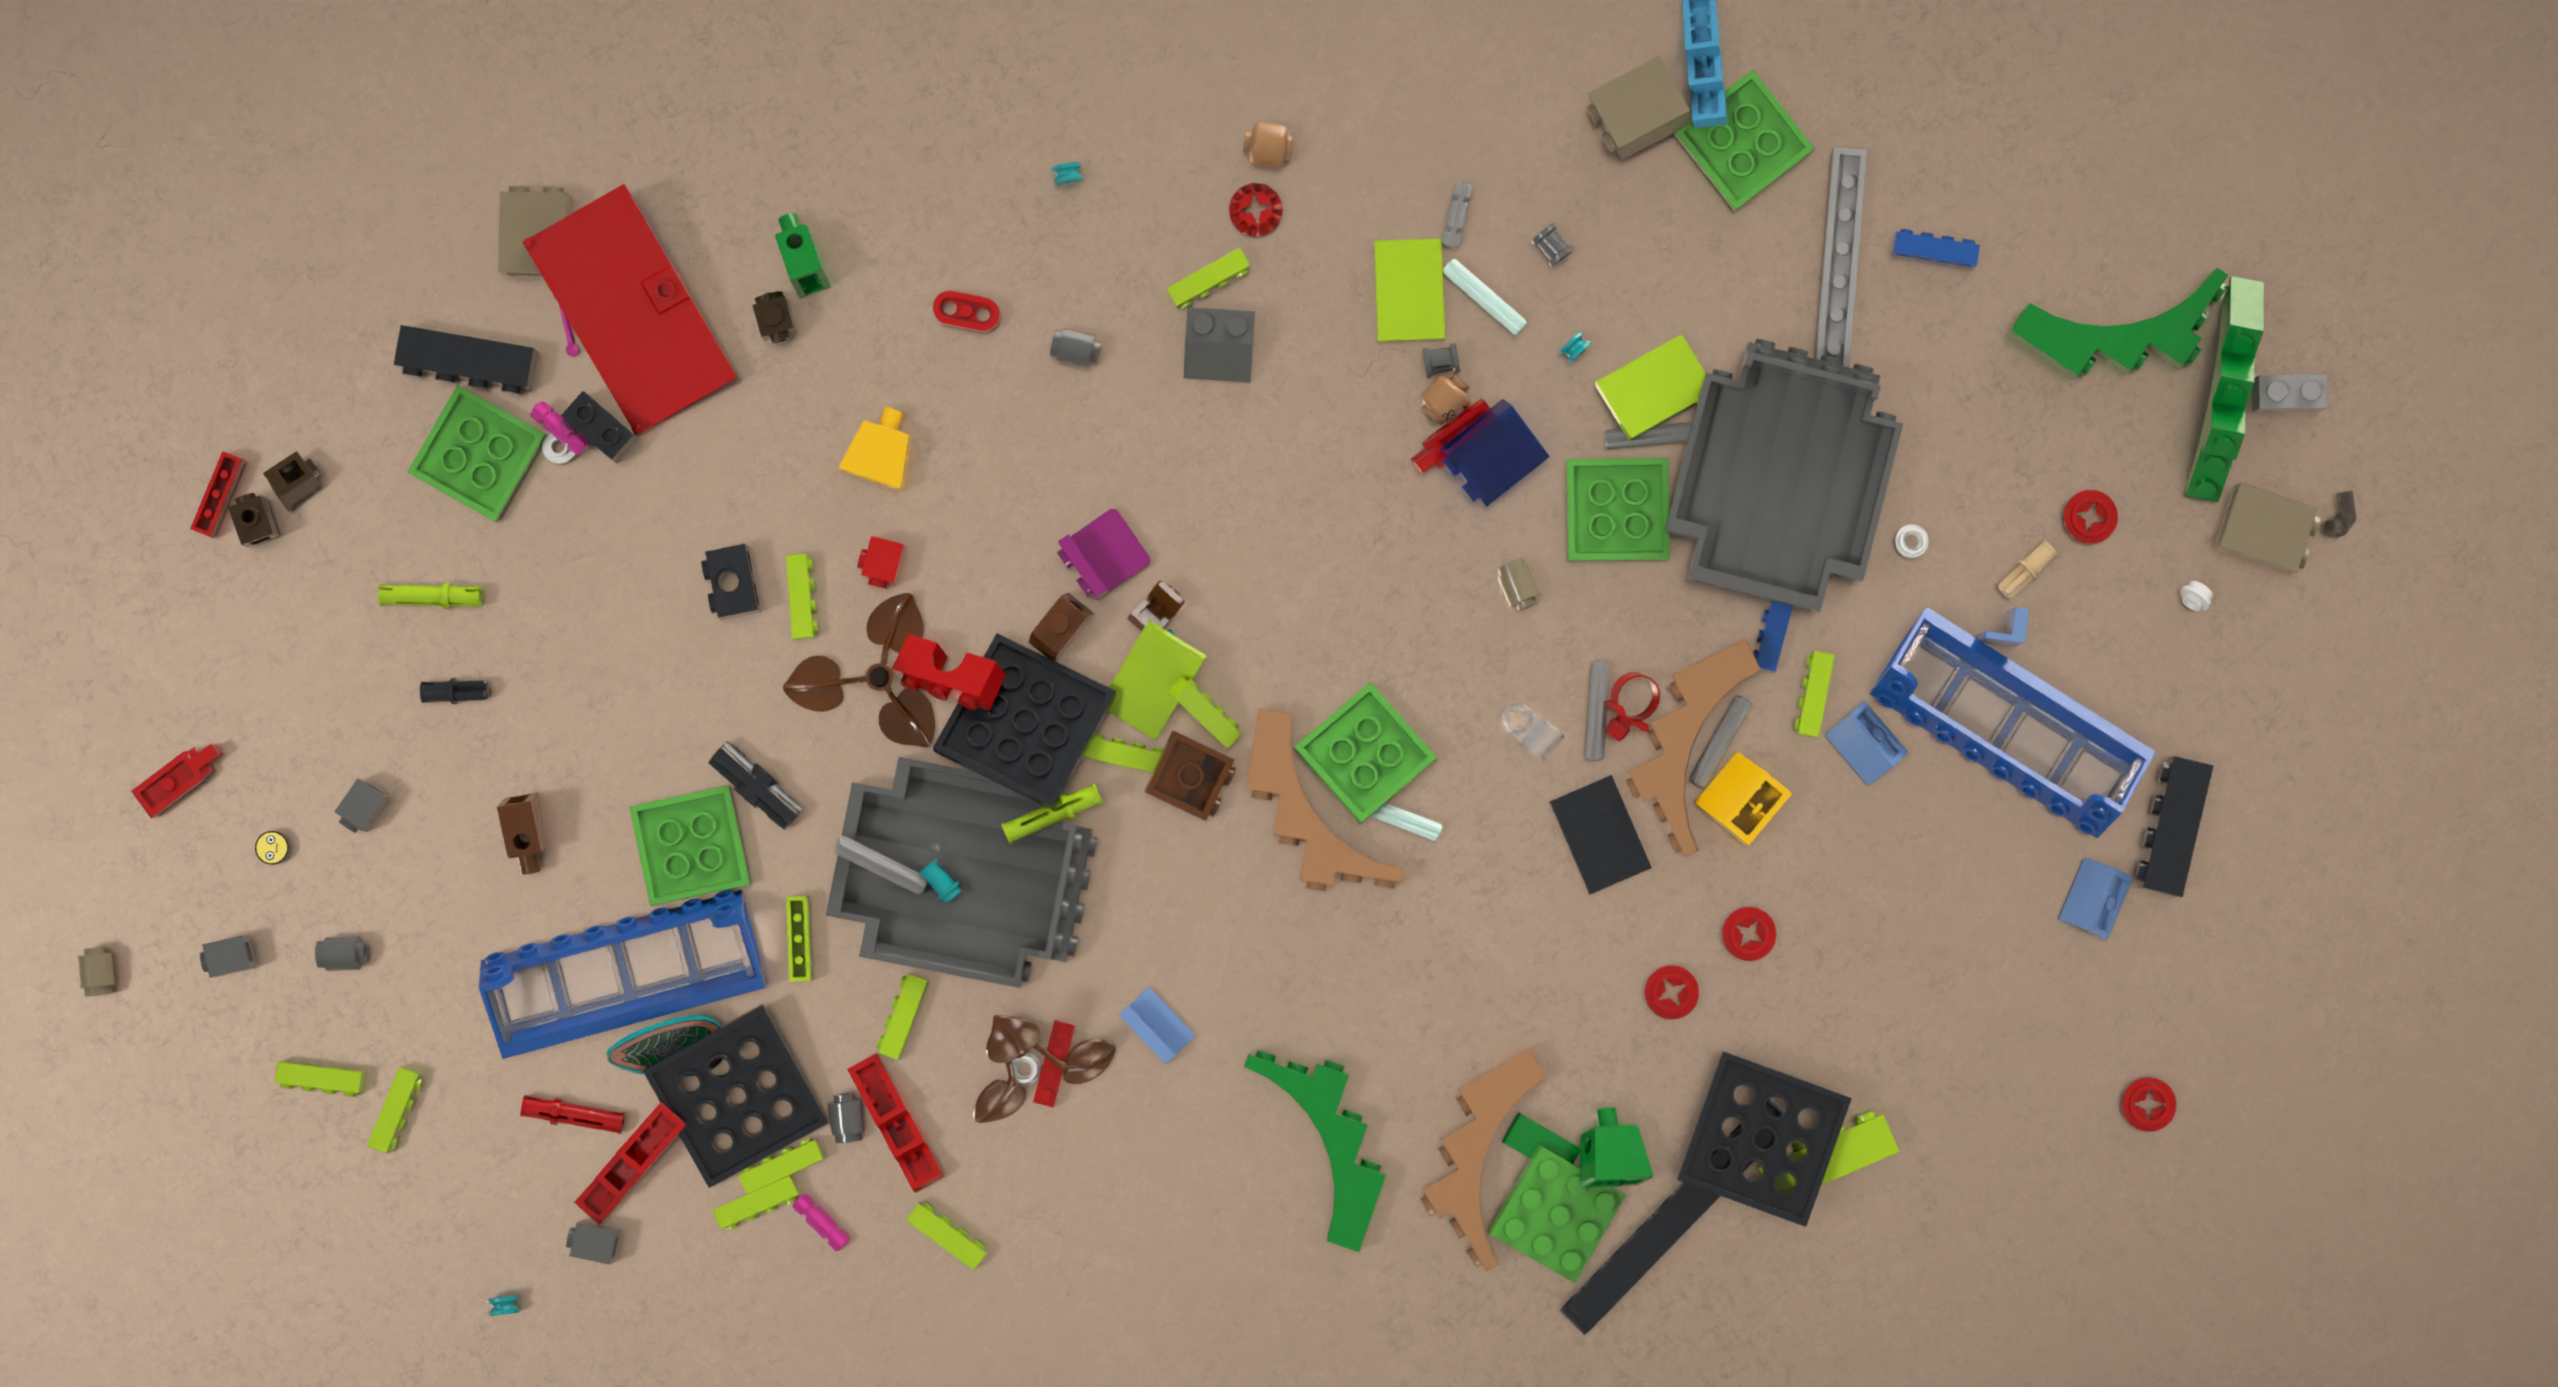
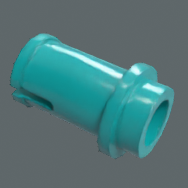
M937 859L920 872V875L926 879L939 895L937 897L938 900L942 899L945 903H948L961 892V889L958 887L959 882H954L940 866Z

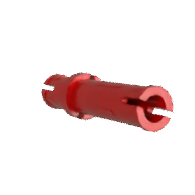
M524 1095L520 1111L521 1117L550 1121L551 1125L557 1126L558 1123L617 1134H621L625 1119V1113L623 1112L619 1113L564 1103L559 1098H555L552 1101Z

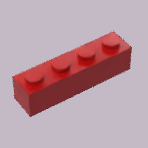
M222 451L191 525V530L211 538L215 537L246 462L245 460Z
M1054 1020L1047 1051L1060 1061H1066L1076 1025ZM1046 1057L1042 1065L1033 1103L1054 1108L1064 1069H1060Z

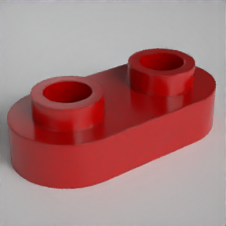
M944 291L935 298L933 303L934 315L944 325L978 332H989L998 325L1000 320V311L997 304L986 297L956 291ZM949 303L957 306L956 312L952 315L944 312L945 306ZM987 310L990 313L989 319L979 321L977 319L978 312Z

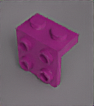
M1116 509L1108 510L1072 536L1068 534L1058 541L1062 549L1057 554L1068 569L1074 565L1081 575L1076 581L1088 597L1093 593L1097 600L1150 563L1149 555Z

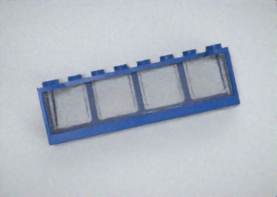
M1925 607L1916 618L1869 693L1881 705L1899 712L1911 724L1921 726L1932 733L1938 741L1951 745L1962 752L1968 760L1978 762L1989 769L1998 779L2008 781L2019 788L2025 796L2038 800L2055 815L2068 819L2077 825L2082 832L2093 835L2096 838L2122 814L2156 752L1928 607Z
M733 890L721 891L713 898L702 901L700 899H691L684 902L680 907L672 909L658 908L643 917H625L618 920L616 924L606 927L601 925L592 926L584 930L583 933L572 936L569 934L558 935L551 939L550 942L539 945L536 943L525 944L517 951L506 954L504 952H495L481 960L479 991L502 1059L765 988V974L742 890L735 892Z

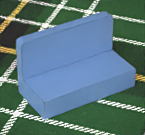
M2015 607L2007 611L2004 633L1984 631L1978 634L1976 638L1988 644L2012 647L2024 644L2029 609Z
M1865 701L1826 733L1828 740L1867 785H1871L1908 753V750Z
M2085 858L2059 919L2108 940L2133 877L2114 867Z
M1147 988L1119 1015L1165 1064L1194 1038V1033L1151 988Z

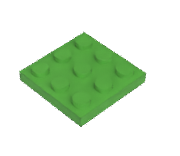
M1754 70L1750 71L1725 91L1728 124L1694 128L1692 123L1673 133L1734 212L1815 149Z
M457 384L407 472L497 523L547 435Z
M1668 458L1566 460L1568 561L1670 559L1669 533L1664 532L1669 513Z
M1371 682L1294 747V751L1360 825L1437 760V756Z
M729 785L629 807L650 906L751 885Z
M1538 1144L1487 1233L1576 1283L1626 1195L1613 1187L1581 1188L1580 1168Z

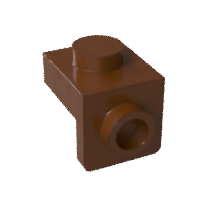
M1159 580L1127 619L1141 632L1149 620L1164 629L1177 615L1185 601L1174 587L1166 585L1163 581Z

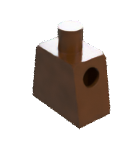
M1070 593L1061 595L1032 631L1028 643L1047 658L1056 662L1095 613Z
M538 792L504 798L497 806L507 856L508 858L518 857L521 875L540 872L541 866L538 854L542 853L546 848V839ZM519 834L527 835L530 842L522 841Z

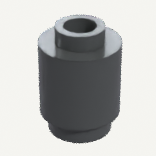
M1066 328L1063 331L1055 330L1050 356L1057 357V361L1089 368L1091 362L1097 363L1101 343L1095 342L1096 335Z
M359 936L326 937L324 941H317L316 965L318 968H325L326 971L360 970L362 963L367 962V945L365 942H361Z
M854 1093L833 1095L834 1101L828 1102L827 1105L831 1135L835 1136V1142L850 1143L863 1140L862 1132L865 1131L861 1098H854Z

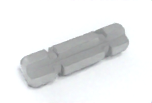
M1456 182L1452 195L1454 200H1451L1445 225L1447 231L1444 230L1442 245L1446 247L1458 248L1462 236L1460 231H1463L1469 206L1467 200H1470L1473 189L1470 184Z

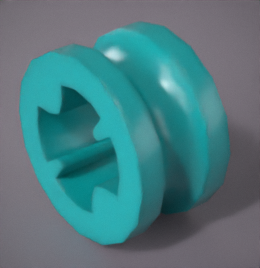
M1080 162L1065 163L1052 167V173L1056 174V179L1053 180L1054 185L1061 186L1082 181L1083 175L1078 173L1079 168H1081Z
M1581 331L1559 351L1561 355L1565 354L1568 356L1570 364L1592 344L1590 340H1583V333Z
M518 1295L488 1298L487 1303L492 1306V1309L488 1311L489 1316L519 1313V1308L515 1306Z

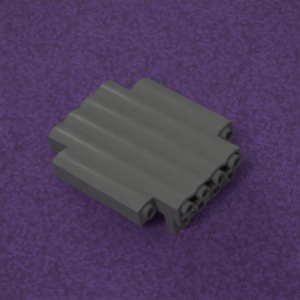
M1756 339L1755 343L1749 342L1746 345L1738 380L1732 379V373L1713 369L1712 374L1705 373L1664 532L1696 540L1687 580L1819 613L1829 575L1856 582L1864 580L1903 423L1896 422L1897 416L1889 413L1877 412L1876 416L1871 415L1873 403L1878 399L1881 385H1878L1880 375L1873 374V368L1860 364H1854L1853 368L1841 366V360L1834 357L1822 355L1821 359L1818 360L1807 357L1808 351L1789 347L1787 352L1775 349L1774 342Z
M899 757L892 790L852 782L842 836H846L918 873L937 859L940 866L954 882H959L958 887L961 889V892L948 903H945L942 899H937L939 895L927 882L924 891L921 894H915L838 855L826 916L866 923L859 957L1020 988L1022 981L1028 982L1032 962L1026 961L1027 955L1067 962L1068 956H1075L1078 937L1072 936L1074 923L1081 924L1085 904L1079 903L1081 889H1088L1091 870L1085 869L1088 856L1094 857L1098 837L1092 836L1093 829L1057 822L1010 844L1001 824L1039 809L1043 805L974 771Z

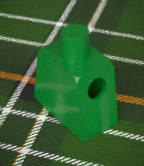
M796 213L781 216L778 219V223L782 232L777 233L775 238L788 276L799 298L830 288L829 279L807 224L800 225Z
M1614 1107L1597 1110L1598 1127L1586 1131L1580 1138L1581 1188L1634 1186L1653 1178V1172L1639 1128L1636 1125H1618L1617 1112Z

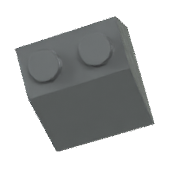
M1187 307L1184 379L1251 383L1255 311Z

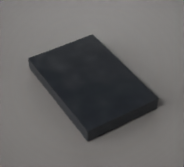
M1612 775L1549 802L1589 895L1652 868Z

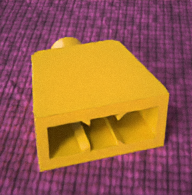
M885 406L879 424L864 420L841 461L839 469L842 472L902 491L911 437L908 434L898 431L904 413Z

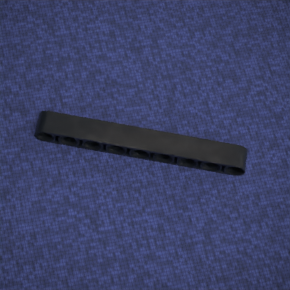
M1773 1097L1766 1103V1110L1773 1117H1779L1785 1111ZM1741 1123L1728 1137H1736L1740 1134L1742 1130ZM1760 1129L1755 1134L1754 1141L1759 1148L1767 1149L1774 1141V1136L1769 1130ZM1718 1149L1712 1153L1711 1163L1716 1169H1725L1730 1164V1156L1725 1150ZM1749 1161V1162H1747V1163L1744 1165V1167H1743V1172H1744L1754 1161ZM1683 1182L1564 1304L1560 1312L1583 1335L1587 1334L1720 1196Z

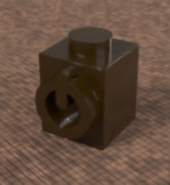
M783 291L765 293L754 299L753 310L761 337L765 342L771 341V344L784 342L791 339V334L798 333L789 301L783 295Z
M249 493L236 498V504L228 507L242 546L251 547L279 537L266 498L260 495L256 497L255 493Z

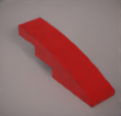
M875 1053L848 1068L847 1070L876 1126L880 1129L894 1158L898 1161L912 1190L916 1193L945 1177L879 1055Z
M660 1102L574 1203L600 1225L687 1124L664 1103Z

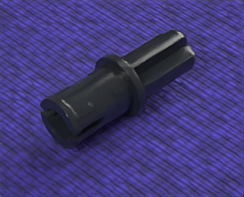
M451 678L450 681H422L420 684V699L422 703L451 702V704L455 705L458 701L486 700L489 696V685L484 680L457 681L456 678Z

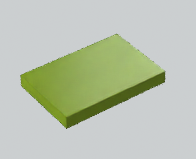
M1441 238L1374 241L1378 342L1445 340Z
M1681 334L1596 381L1595 386L1627 439L1631 441L1697 404L1705 371Z
M1149 620L1109 688L1116 691L1117 696L1108 711L1156 741L1178 705V702L1167 691L1181 676L1187 681L1193 680L1207 656Z

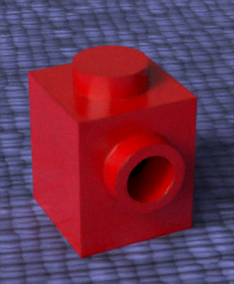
M874 536L870 537L868 549L861 550L857 568L862 569L861 576L868 578L867 585L887 589L888 584L897 585L906 549L904 544Z

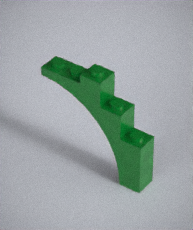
M2216 268L2207 276L2197 290L2179 305L2156 317L2132 324L2100 326L2076 323L2054 316L2029 303L2023 309L2007 335L2072 379L2078 377L2080 373L2084 376L2087 375L2097 360L2092 357L2093 354H2096L2125 375L2133 368L2138 371L2149 356L2145 349H2148L2178 370L2185 363L2190 366L2199 355L2201 349L2197 345L2202 338L2191 330L2192 328L2197 331L2209 315L2205 312V309L2211 300L2217 303L2228 286L2223 284V282L2228 277V274Z
M2230 276L2228 287L2222 300L2220 335L2211 392L2198 448L2186 485V496L2215 502L2220 500L2233 459H2237L2245 436V408L2254 385L2255 355L2264 332V282Z
M1257 1050L1255 1055L1248 1054L1244 1067L1270 1079L1289 1093L1309 1115L1321 1135L1330 1159L1334 1183L1333 1215L1327 1241L1359 1252L1386 1174L1380 1172L1381 1165L1362 1159L1361 1165L1355 1163L1368 1126L1361 1122L1363 1116L1345 1109L1342 1115L1336 1113L1349 1074L1343 1073L1345 1066L1325 1060L1324 1065L1316 1064L1313 1076L1306 1074L1308 1067L1291 1061H1289L1287 1067L1274 1063L1276 1056L1260 1050Z

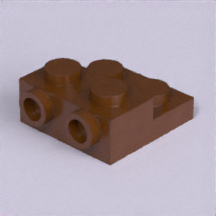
M1172 730L1144 792L1206 821L1208 816L1213 817L1219 808L1221 798L1218 797L1222 786H1228L1234 776L1236 768L1232 765L1235 759Z

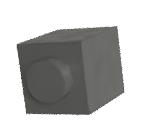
M357 778L334 812L342 817L339 823L352 832L356 833L358 829L368 832L391 798L364 779Z
M241 935L202 944L204 952L200 953V962L203 971L209 973V978L256 968L249 935Z
M584 1221L577 1222L576 1228L570 1227L566 1247L571 1248L569 1256L609 1265L614 1263L621 1229Z

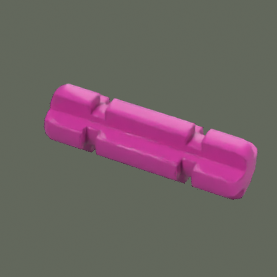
M544 401L537 403L530 413L531 417L539 424L543 422V427L563 445L565 443L569 444L567 448L575 455L583 453L590 443L589 440L581 433L577 435L575 433L577 430L557 412L553 414V409Z
M807 1194L801 1195L793 1203V1210L800 1217L804 1215L806 1217L804 1221L822 1239L826 1237L829 1240L827 1244L834 1251L841 1250L850 1240L849 1236L842 1229L838 1231L835 1228L837 1224L819 1206L815 1208L813 1206L815 1202Z

